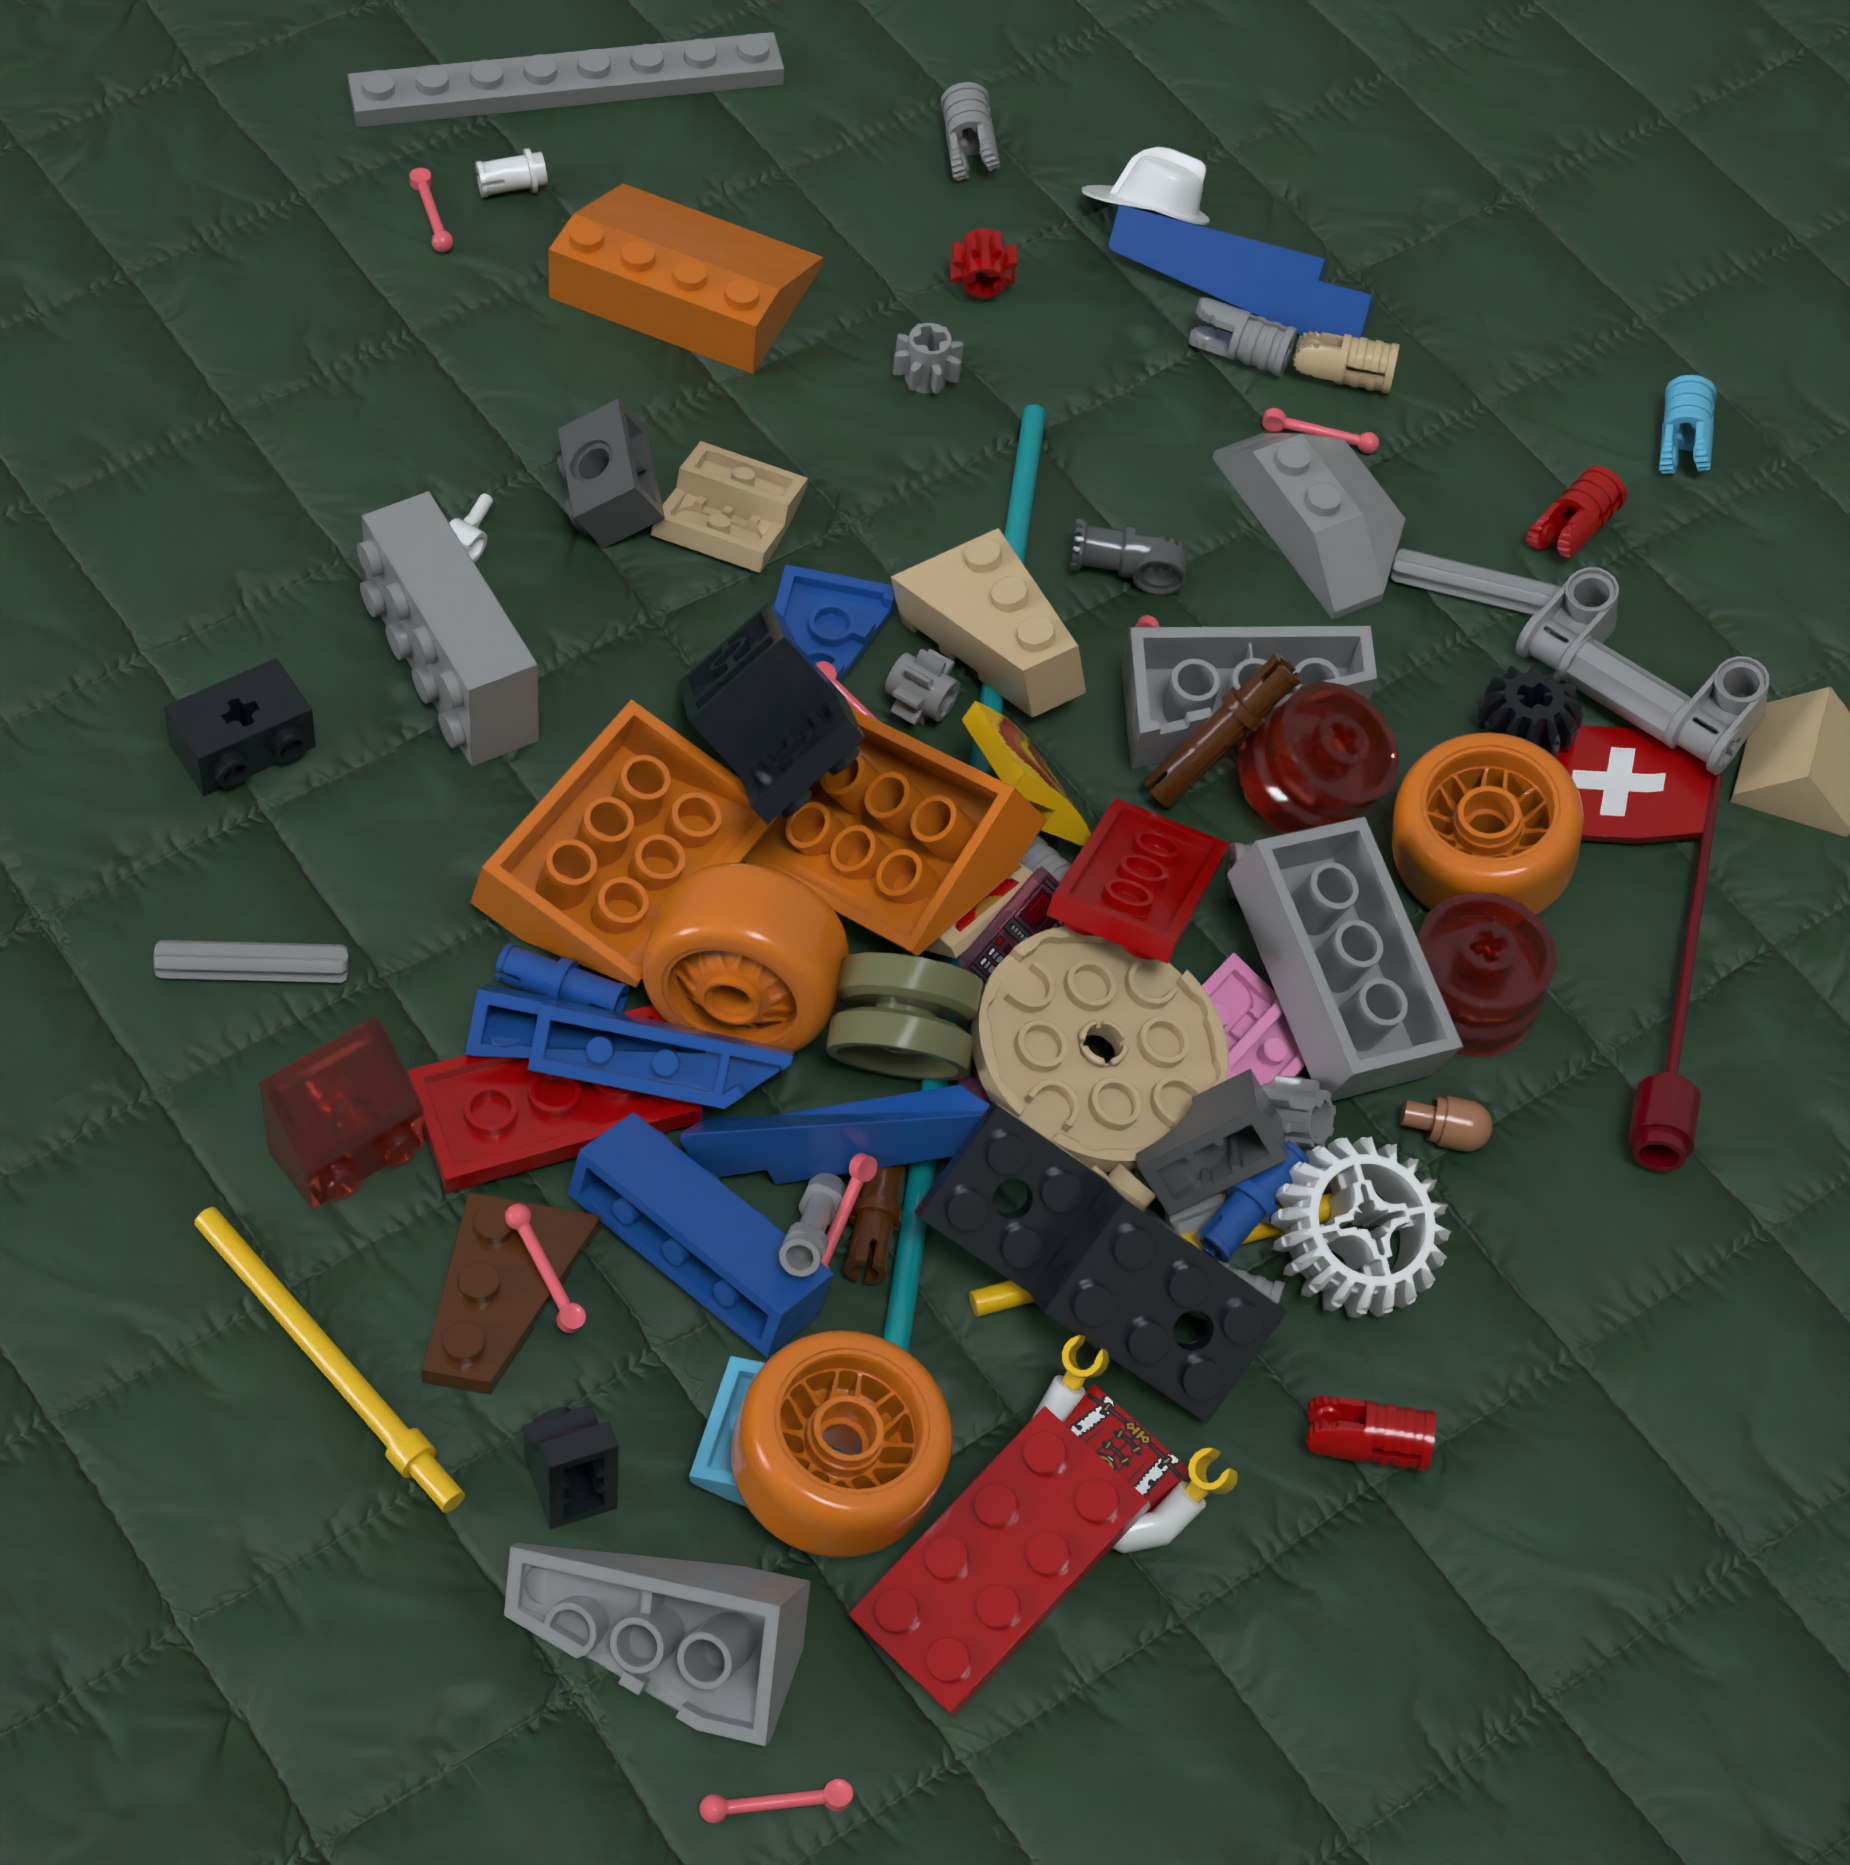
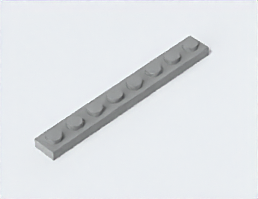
M774 32L348 74V88L356 128L784 85V65Z

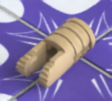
M1317 331L1304 332L1303 336H1299L1296 344L1297 349L1293 356V366L1296 367V371L1298 370L1300 374L1304 373L1306 376L1312 375L1315 378L1334 381V384L1338 385L1346 384L1354 388L1361 387L1369 391L1377 390L1382 391L1381 393L1390 394L1400 344L1384 343L1381 340H1368L1366 337L1358 338L1345 333L1344 336L1324 332L1319 334Z

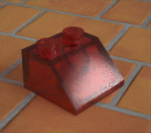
M376 1016L259 1082L269 1154L311 1209L318 1207L329 1199L338 1200L348 1196L359 1187L365 1178L388 1165L397 1166L406 1162L418 1151L420 1146L426 1143L424 1109L383 1024Z

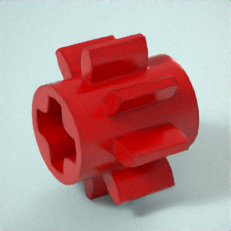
M988 228L971 230L964 236L962 243L953 242L951 244L950 280L953 283L963 281L966 295L977 298H991L1000 294L1005 288V284H1015V267L1018 266L1016 244L1004 245L1000 231Z

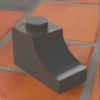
M1251 1068L1192 1097V1106L1183 1119L1161 1139L1136 1153L1139 1170L1169 1217L1289 1159L1281 1117Z

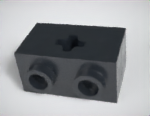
M278 658L163 706L169 745L203 797L222 788L237 786L249 776L281 762L293 761L304 752L316 747L312 708Z

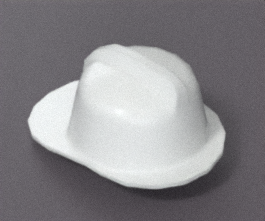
M1158 146L1144 149L1134 155L1114 186L1087 185L1082 187L1083 194L1101 201L1154 210L1193 224L1206 225L1210 223L1209 217L1199 210L1206 165L1202 160L1171 148Z

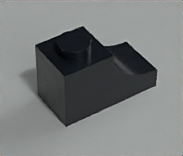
M588 1405L575 1410L566 1407L552 1409L541 1414L534 1422L523 1425L524 1458L550 1530L617 1509L619 1446L610 1421L599 1424L592 1406Z

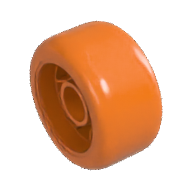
M1492 732L1466 734L1446 740L1421 756L1408 770L1399 787L1395 801L1392 830V851L1398 874L1410 893L1422 905L1449 921L1471 927L1495 928L1528 920L1551 906L1561 896L1571 881L1577 865L1583 833L1584 817L1581 796L1574 780L1565 767L1548 751L1528 740L1513 735Z
M749 863L716 864L701 868L687 875L668 893L645 946L642 958L643 983L651 1003L667 1023L784 1047L797 1052L820 1035L832 1015L838 998L836 990L841 961L849 955V946L844 927L835 911L817 892L805 883L786 873L761 865Z
M847 1330L826 1331L805 1336L789 1343L770 1357L750 1384L738 1412L731 1439V1465L735 1483L743 1501L754 1517L765 1529L786 1544L801 1551L824 1557L847 1558L868 1555L880 1551L903 1538L915 1527L929 1508L944 1480L951 1458L953 1445L951 1416L944 1396L931 1374L915 1357L896 1344L872 1334ZM831 1447L837 1448V1449L843 1451L845 1454L840 1453V1452H838V1451L832 1449Z

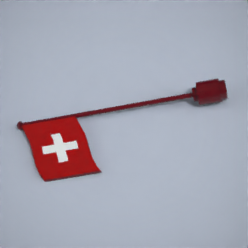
M1581 725L1580 729H1577L1575 743L1570 747L1569 752L1559 751L1558 756L1555 757L1571 775L1581 796L1584 817L1581 841L1641 844L1700 838L1665 1072L1648 1076L1638 1083L1628 1137L1629 1145L1633 1149V1157L1637 1163L1654 1171H1673L1682 1167L1686 1158L1694 1150L1701 1103L1699 1089L1684 1076L1678 1074L1723 771L1718 775L1712 774L1706 770V762L1680 746L1675 749L1668 747L1662 741L1642 729Z

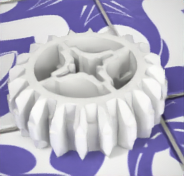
M1347 1137L1338 1138L1328 1144L1327 1149L1324 1146H1317L1306 1153V1156L1309 1158V1164L1305 1162L1294 1164L1289 1171L1293 1183H1286L1278 1188L1276 1198L1284 1208L1273 1213L1269 1222L1286 1233V1235L1274 1241L1272 1250L1279 1252L1289 1251L1293 1261L1285 1266L1283 1275L1294 1276L1301 1272L1306 1278L1302 1285L1301 1296L1310 1297L1321 1290L1323 1292V1311L1329 1310L1332 1312L1340 1308L1344 1303L1348 1318H1359L1366 1314L1368 1309L1373 1317H1382L1392 1312L1394 1306L1404 1308L1415 1302V1297H1417L1416 1291H1425L1435 1281L1430 1270L1433 1271L1441 1267L1447 1258L1436 1245L1447 1241L1448 1236L1452 1232L1435 1223V1219L1443 1215L1448 1206L1439 1202L1431 1203L1427 1193L1434 1189L1437 1180L1425 1179L1419 1182L1414 1176L1419 1159L1409 1158L1399 1164L1397 1162V1144H1386L1376 1151L1372 1137H1362L1355 1141L1353 1145ZM1330 1182L1333 1197L1328 1199L1331 1215L1328 1222L1320 1225V1200L1326 1186ZM1376 1192H1377L1378 1194H1380V1195L1384 1198L1385 1201H1383V1200L1376 1194ZM1350 1222L1356 1226L1363 1225L1364 1228L1375 1225L1379 1226L1370 1232L1368 1229H1357V1227L1341 1229ZM1399 1230V1254L1394 1267L1390 1271L1387 1258L1392 1256L1390 1238L1392 1232ZM1332 1251L1335 1252V1253H1337V1254H1339V1255L1344 1259L1346 1265L1343 1264V1263L1332 1253Z

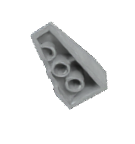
M515 1543L510 1546L504 1616L574 1658L586 1656L621 1677L618 1684L638 1696L644 1691L677 1710L676 1718L697 1731L766 1746L773 1736L803 1651L811 1581L745 1566Z

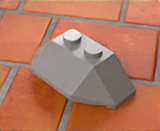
M1261 433L1214 451L1212 459L1332 620L1382 601L1406 518L1345 439L1296 433Z

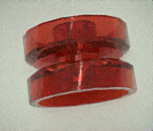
M1325 681L1301 686L1275 712H1272L1266 718L1267 722L1257 732L1253 730L1243 740L1238 757L1240 782L1252 807L1272 827L1285 834L1355 819L1360 812H1364L1379 800L1395 783L1400 764L1396 739L1385 717L1366 697L1345 685Z
M1467 892L1443 900L1426 915L1417 939L1463 1047L1456 1054L1461 1056L1491 1057L1512 1050L1531 1033L1558 964L1555 941L1542 919L1522 903L1496 893Z

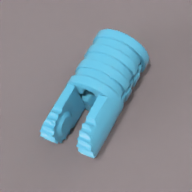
M1679 376L1670 381L1666 386L1659 464L1661 474H1674L1676 472L1679 462L1678 449L1693 451V459L1698 472L1709 471L1711 468L1714 409L1717 391L1714 384L1702 376Z

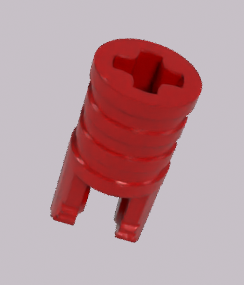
M1598 465L1588 467L1529 529L1526 539L1529 543L1528 545L1543 551L1547 547L1550 548L1551 543L1554 544L1558 540L1557 550H1559V554L1571 559L1606 524L1616 511L1626 503L1627 490L1623 481L1606 467Z
M1316 1395L1315 1398H1311V1401L1308 1402V1421H1311V1426H1309V1431H1307L1306 1443L1307 1449H1310V1452L1316 1453V1455L1331 1456V1458L1367 1464L1373 1462L1381 1466L1392 1465L1400 1469L1412 1468L1416 1469V1471L1428 1472L1436 1429V1412L1434 1410L1424 1409L1422 1411L1416 1410L1414 1407L1405 1406L1402 1408L1396 1407L1394 1404L1385 1403V1405L1377 1404L1375 1401L1333 1397L1332 1395Z

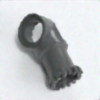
M1077 519L1073 543H1077L1079 546L1072 547L1070 570L1080 571L1083 566L1118 571L1119 577L1133 579L1136 586L1146 593L1169 595L1179 591L1186 582L1188 556L1186 548H1182V543L1178 541L1177 544H1174L1175 539L1169 538V542L1164 541L1165 536L1156 538L1155 536L1135 535V526L1126 525L1123 530L1089 526L1086 520ZM1151 563H1164L1171 565L1174 569L1168 568L1166 572H1163V569L1154 571V567L1148 568L1147 565Z

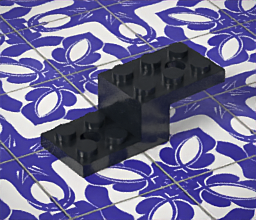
M769 601L678 682L689 722L738 773L750 807L767 825L779 814L785 819L796 813L811 797L812 791L809 788L826 772H829L832 776L840 773L857 758L861 751L858 744L865 739V736L846 697L796 644L786 620Z
M994 1100L914 1211L918 1218L1026 1290L1048 1316L1076 1335L1085 1336V1341L1098 1350L1106 1349L1110 1358L1206 1423L1212 1418L1287 1313L1279 1303L1173 1231L1154 1211ZM1009 1179L1024 1181L1028 1189L1027 1199L1020 1209L1011 1213H1003L994 1208L993 1195L996 1188L1002 1182ZM1193 1310L1205 1313L1207 1319L1206 1330L1198 1340L1191 1343L1175 1341L1173 1334L1174 1325L1182 1314Z

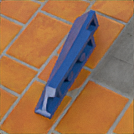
M1123 205L1118 207L1109 241V248L1112 251L1239 308L1252 312L1257 316L1265 317L1269 321H1277L1284 326L1295 327L1298 329L1297 334L1302 336L1304 332L1317 331L1319 334L1324 332L1344 336L1345 333L1353 337H1363L1374 307L1376 295L1324 282L1329 264L1328 259Z
M485 984L477 989L465 1054L486 1057L530 1058L527 1070L725 1109L774 1074L790 1066L793 1061L794 1050Z
M955 1085L772 1116L704 1118L680 1134V1141L690 1158L704 1169L715 1174L718 1178L767 1170L774 1184L777 1185L808 1180L820 1173H831L834 1175L849 1173L850 1161L858 1153H865L874 1157L877 1161V1168L952 1157L990 1105L963 1086Z

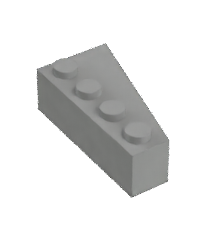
M1371 626L1130 627L1121 664L1130 769L1164 762L1197 728L1215 713L1224 703L1222 697L1232 687L1236 690L1239 689L1275 652L1282 655L1295 667L1296 670L1292 674L1295 672L1299 673L1303 681L1264 716L1267 722L1257 732L1253 729L1250 730L1235 745L1364 715L1377 681Z

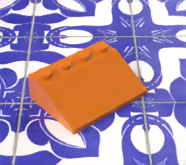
M622 183L575 212L548 249L549 298L754 374L823 266L824 257Z
M631 699L482 866L470 903L522 941L558 956L578 961V964L636 988L643 980L642 958L647 940L660 908L672 888L687 875L701 868L722 863H741L780 817V814L767 825L750 807L742 781L738 776Z
M850 707L865 736V739L858 744L861 751L857 758L840 773L832 776L829 772H826L809 788L812 791L809 800L792 816L784 819L780 815L744 858L742 863L769 867L800 880L817 892L832 907L835 913L907 952L918 956L1014 873L1047 819L1016 788Z

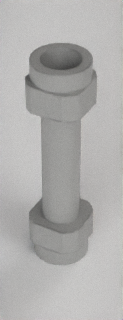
M820 1173L811 1178L799 1203V1210L802 1214L801 1220L791 1225L779 1251L780 1263L791 1275L805 1277L814 1273L818 1269L829 1241L825 1230L827 1225H831L846 1191L843 1181L834 1174Z

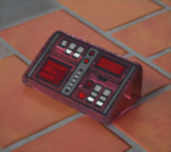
M1042 866L1040 869L1037 868L958 959L959 962L957 964L962 969L970 971L981 978L984 985L999 963L1019 943L1042 931L1064 926L1062 921L1046 915L1053 893L1060 883Z

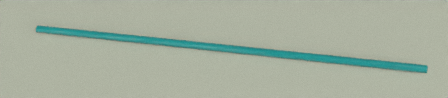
M1028 405L1023 410L1004 537L1023 565L1046 416L1044 408L1039 405ZM982 682L979 702L1002 714L1004 697ZM973 740L970 766L993 777L994 769L975 740ZM967 950L957 958L941 955L940 962L965 969ZM922 1080L921 1091L947 1087L948 1081ZM937 1159L909 1163L903 1203V1217L899 1230L883 1339L896 1344L908 1353L927 1223L918 1218L914 1211L933 1185Z

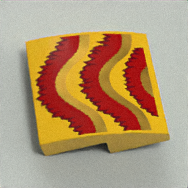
M975 701L961 720L1000 780L1016 788L1047 819L1041 828L1042 831L1084 846L1091 835L1087 824L1030 739L1005 716Z

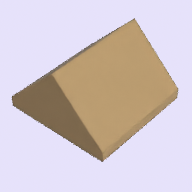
M1831 686L1766 703L1765 715L1761 724L1745 741L1730 802L1848 838L1850 834V711Z

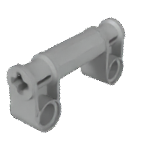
M1587 567L1576 571L1544 608L1538 610L1526 623L1517 640L1516 653L1523 658L1533 656L1554 670H1559L1562 682L1576 685L1577 690L1659 739L1668 747L1675 749L1680 746L1706 762V770L1712 774L1718 775L1733 760L1740 746L1761 724L1764 718L1769 689V674L1765 666L1758 660L1750 657L1736 656L1727 659L1718 666L1717 670L1693 698L1689 697L1603 644L1616 628L1619 585L1611 573L1601 568ZM1594 604L1597 605V607H1586L1584 605ZM1742 693L1748 695V697H1735L1731 694Z

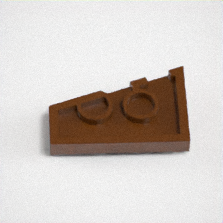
M468 1192L422 1368L423 1383L491 1395L534 1331L535 1321L552 1297L518 1230H514L506 1224L505 1212L508 1207L521 1203L530 1209L532 1215L530 1225L562 1287L570 1276L571 1267L585 1246L589 1247L601 1229L600 1216Z

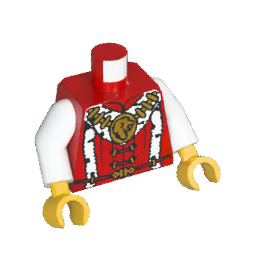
M1075 1336L1064 1345L1062 1351V1362L1067 1369L1065 1375L1055 1376L1032 1419L1046 1406L1149 1500L1151 1507L1109 1552L1116 1550L1121 1553H1128L1166 1546L1206 1507L1204 1498L1209 1493L1220 1495L1233 1490L1237 1484V1471L1228 1468L1221 1474L1218 1480L1209 1483L1206 1478L1207 1467L1219 1457L1221 1451L1214 1448H1203L1193 1455L1187 1467L1099 1387L1093 1385L1086 1392L1082 1387L1085 1379L1101 1375L1107 1369L1109 1356L1106 1349H1101L1096 1356L1094 1364L1090 1368L1082 1370L1076 1362V1353L1083 1345L1085 1336Z

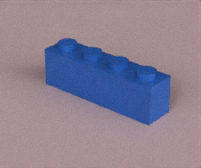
M632 1112L579 1150L568 1195L591 1214L599 1215L600 1221L766 1358L820 1316L834 1273L820 1262L818 1269L811 1275L798 1277L789 1274L782 1267L779 1260V1251L786 1234L773 1225L762 1212L752 1208L721 1183L715 1174L701 1167L675 1146L664 1133L655 1130L636 1113Z

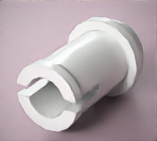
M526 148L523 149V155L475 162L476 173H479L477 181L482 198L488 197V195L530 188L531 193H537L538 186L548 185L547 171L542 152L531 153V150Z

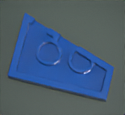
M785 564L774 608L786 620L796 644L815 664L821 661L832 664L836 669V679L841 683L895 611L897 603L892 585Z

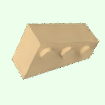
M999 528L890 577L901 624L913 633L920 630L938 643L940 652L952 661L959 658L978 672L980 681L1033 718L1087 693L1078 644Z

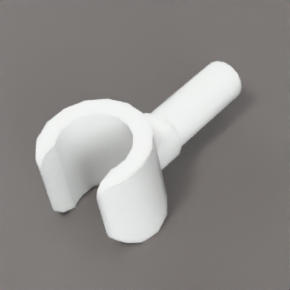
M485 493L479 496L464 520L455 518L450 522L452 529L473 562L479 559L487 544V534L479 530V525L493 504V499Z

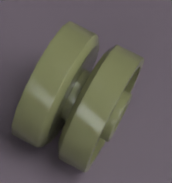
M865 952L850 954L841 961L836 990L838 998L850 1008L831 1017L826 1051L829 1056L844 1064L889 1076L933 1081L960 1080L970 1074L974 1040L969 1033L959 1026L967 1024L977 1017L984 988L983 981L970 971L927 958L895 953Z

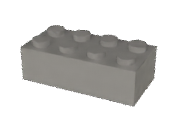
M428 491L361 515L363 542L357 544V553L366 573V581L360 583L362 599L372 617L380 615L386 624V636L398 660L406 658L412 667L413 682L421 700L425 704L433 702L438 710L440 728L451 748L459 746L471 767L539 741L538 664L430 492Z
M1365 817L1256 840L1229 870L1227 876L1312 1080L1320 1082L1319 1089L1328 1090L1332 1094L1331 1102L1429 1077L1463 1047Z

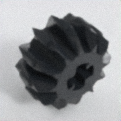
M1535 663L1527 673H1522L1515 667L1510 666L1506 674L1503 675V678L1492 677L1490 684L1486 687L1484 701L1480 702L1478 711L1479 727L1484 729L1483 733H1503L1523 738L1557 757L1559 751L1568 753L1570 747L1575 743L1577 729H1580L1583 718V704L1577 701L1576 685L1560 684L1559 670L1549 675H1544L1538 672Z

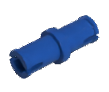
M507 943L504 946L495 966L497 972L494 975V979L496 982L506 983L537 995L621 1013L624 1012L629 996H627L630 991L628 984L618 983L579 969L578 961L562 957L559 961L520 948L513 943Z
M1288 1140L1286 1147L1289 1159L1227 1189L1229 1197L1204 1226L1194 1233L1195 1241L1205 1253L1216 1260L1219 1258L1220 1261L1228 1263L1232 1258V1254L1260 1222L1264 1224L1270 1222L1272 1214L1278 1210L1276 1206L1278 1202L1276 1198L1278 1188L1286 1183H1293L1289 1173L1291 1167L1297 1162L1309 1164V1158L1297 1145Z

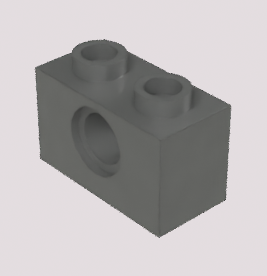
M619 399L558 428L562 454L557 457V462L564 479L567 481L570 496L566 500L565 506L568 516L577 530L580 532L586 530L603 548H606L665 519L648 430Z

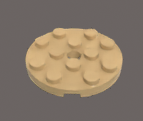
M1065 926L1037 933L1025 939L1011 950L1009 955L999 963L984 984L978 1015L971 1025V1036L974 1040L973 1058L975 1066L991 1102L994 1100L1090 1168L1096 1165L1103 1172H1111L1119 1163L1129 1171L1139 1170L1136 1153L1152 1145L1171 1131L1191 1108L1192 1097L1228 1080L1229 1052L1221 1019L1207 992L1188 969L1182 975L1169 962L1167 964L1157 959L1143 960L1134 957L1126 952L1120 944L1097 935H1080L1072 932ZM1097 1035L1103 1037L1112 1045L1115 1057L1108 1063H1105V1059L1095 1055L1089 1046H1083L1086 1036Z

